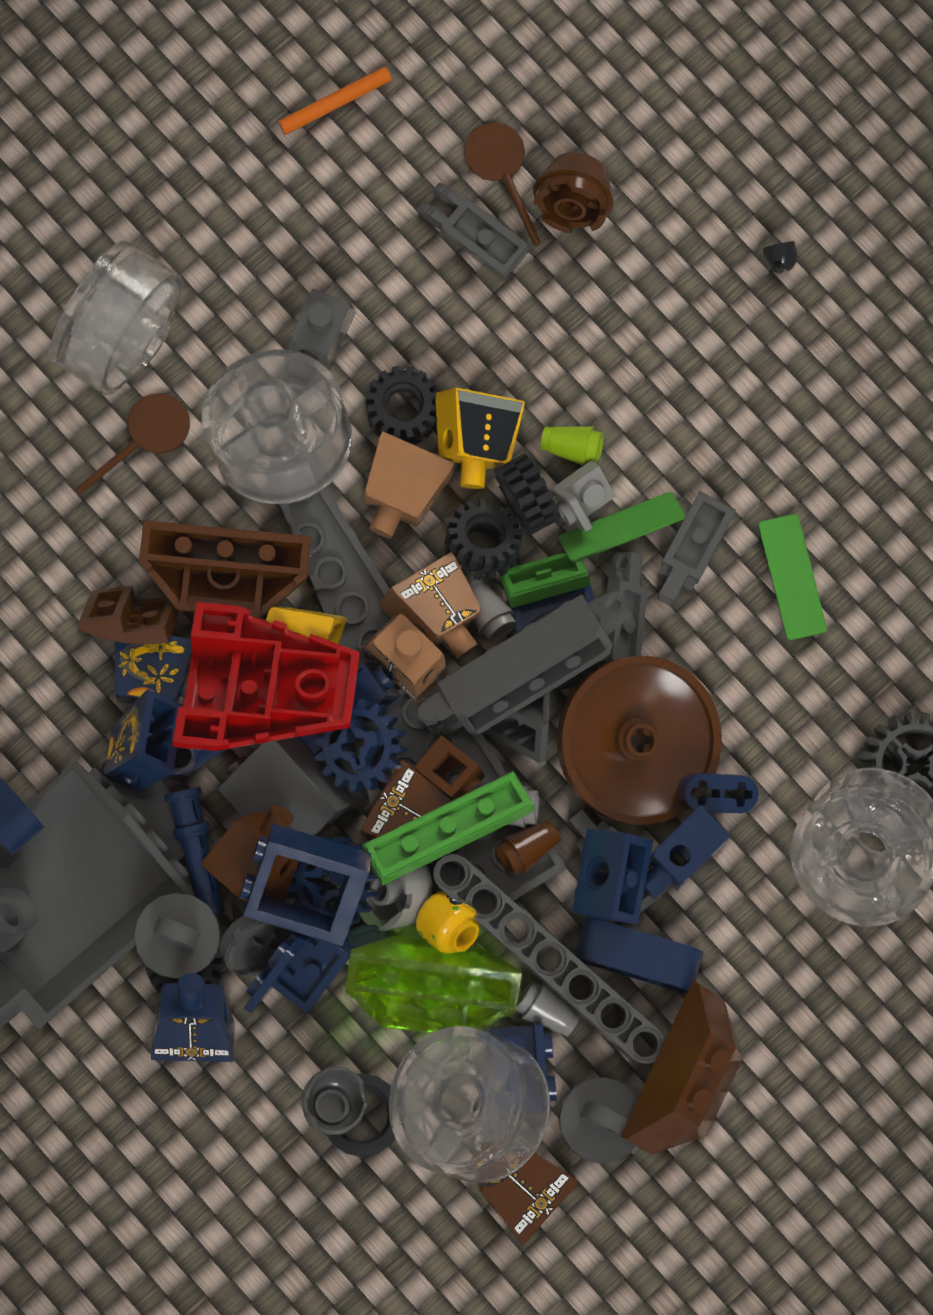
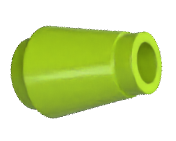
M545 426L541 438V450L582 466L591 460L598 464L603 448L604 433L595 431L594 426Z

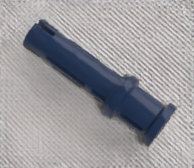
M200 786L164 795L165 802L170 803L176 827L172 830L173 836H176L177 840H181L195 897L207 904L214 915L225 912L217 878L201 865L203 859L210 852L206 833L209 832L210 824L203 817L198 797L202 793Z

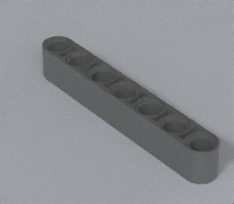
M449 854L439 858L431 868L433 884L439 891L445 892L452 899L473 907L472 899L477 891L486 890L493 896L494 907L492 911L486 915L478 912L477 916L474 915L480 928L541 982L545 983L628 1059L645 1064L656 1061L665 1040L662 1033L467 859L460 855ZM446 862H454L462 870V879L456 886H448L441 880L440 869ZM512 918L521 920L526 927V935L519 943L509 941L504 933L506 923ZM543 947H550L557 953L558 962L551 971H544L537 964V954ZM577 975L584 976L590 985L588 995L580 1000L573 998L569 992V983ZM610 1003L617 1005L622 1014L621 1021L613 1028H608L601 1020V1011ZM647 1032L653 1039V1049L648 1055L641 1057L634 1051L633 1040L639 1033Z

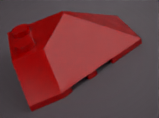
M196 602L191 631L192 657L183 707H178L172 742L173 747L219 751L350 728L360 652L313 634L306 637L287 629V624L277 620L270 623L251 616V610L241 606Z

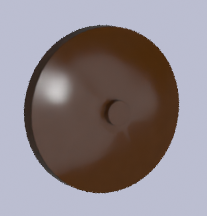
M653 656L621 657L608 661L589 672L579 681L567 698L561 712L557 730V750L560 766L575 795L597 814L616 822L633 825L656 824L685 812L687 809L681 805L677 797L679 782L690 773H716L722 747L719 716L705 687L695 676L680 665ZM699 786L695 789L692 788L691 796L698 799L707 788Z

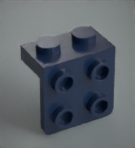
M293 931L269 959V964L265 970L256 977L247 989L246 993L252 996V998L244 1008L252 1013L274 988L308 1014L357 948L346 940L344 945L341 946Z

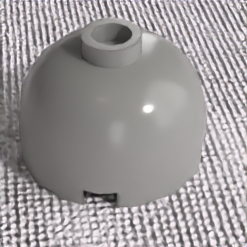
M427 864L383 886L378 879L371 881L370 888L375 889L378 895L367 897L366 902L369 903L372 909L370 912L359 914L368 925L376 924L379 927L378 930L381 931L396 930L415 923L419 909L433 895V880ZM370 866V873H374L373 869Z

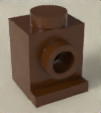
M443 736L435 742L414 766L417 772L452 801L484 786L482 780L485 775L480 765ZM460 775L452 785L449 784L452 776Z

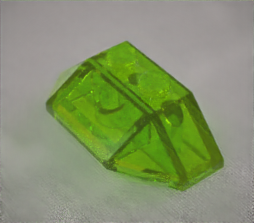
M392 936L351 949L345 992L352 999L354 998L382 1027L468 1037L492 1025L502 1017H508L516 1012L522 970L479 946H470L463 952L444 954L424 939Z

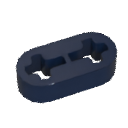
M690 773L681 779L677 788L678 800L686 809L695 811L701 805L707 812L746 813L753 809L759 796L758 787L751 778L736 774ZM698 786L712 789V795L700 796L697 799L691 796L692 788H698ZM737 787L744 790V797L737 798V801L733 798L724 797V790H736Z

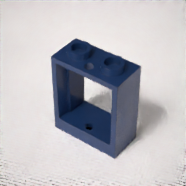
M272 823L267 838L259 836L252 857V861L258 862L254 875L246 873L239 898L246 900L243 916L343 946L370 873L371 853ZM276 854L345 875L331 916L262 895Z

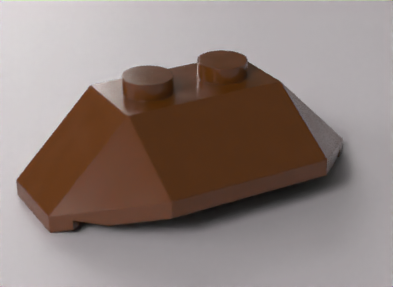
M143 520L139 563L178 612L195 613L196 602L241 606L251 610V616L263 619L271 607H276L307 580L311 536Z
M692 981L621 1134V1138L652 1155L708 1135L743 1059L724 999L701 984Z

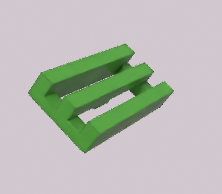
M565 552L512 567V569L508 568L507 573L503 576L499 574L501 585L504 587L506 597H508L511 608L591 586L589 574L583 560L572 563Z

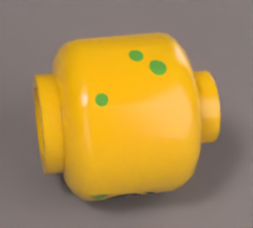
M439 891L430 896L419 909L416 917V929L423 939L444 954L463 952L472 946L478 937L479 923L474 918V915L477 916V911L470 905L454 900L445 892Z

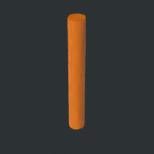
M386 66L282 118L278 121V125L282 133L287 135L392 81V77Z

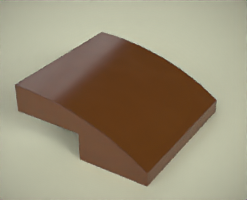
M133 586L92 591L78 623L81 631L106 640L131 644H162L169 642L179 612L167 597L136 601Z

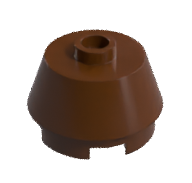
M565 153L556 157L536 180L533 187L534 205L537 204L543 212V222L562 232L572 233L573 227L584 228L588 226L591 227L592 231H595L604 224L606 217L613 209V196L606 167L596 158L583 153Z

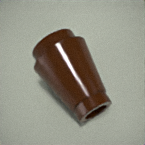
M546 820L502 837L501 844L495 847V852L500 863L510 875L514 876L519 872L525 874L555 844L559 843L561 838L553 823Z

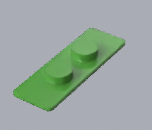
M667 492L590 523L592 529L586 533L580 528H576L559 535L558 539L569 560L575 563L681 521L686 516L673 493Z
M792 514L759 522L758 527L786 638L792 641L825 633L827 626L799 516Z

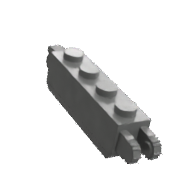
M617 590L589 603L581 594L573 600L561 604L557 610L539 621L525 626L521 632L503 643L491 647L485 654L467 665L455 669L449 676L437 682L441 691L428 698L426 702L423 701V704L417 708L419 720L428 726V732L436 738L446 737V734H451L464 726L468 733L481 734L607 657L613 646L608 635L633 616L629 607Z

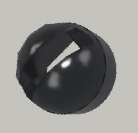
M795 241L763 248L765 261L772 271L782 273L784 268L787 271L794 268L797 262Z

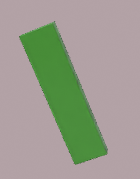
M512 771L363 844L362 850L371 853L370 866L383 886L534 812V804L516 774Z

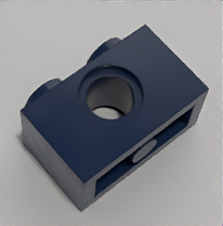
M587 829L572 913L600 920L638 925L653 840L628 833Z

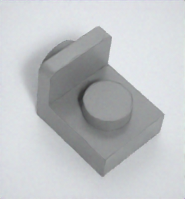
M593 460L552 488L560 502L557 504L560 517L568 526L574 523L585 533L592 529L587 517L616 497L600 466Z

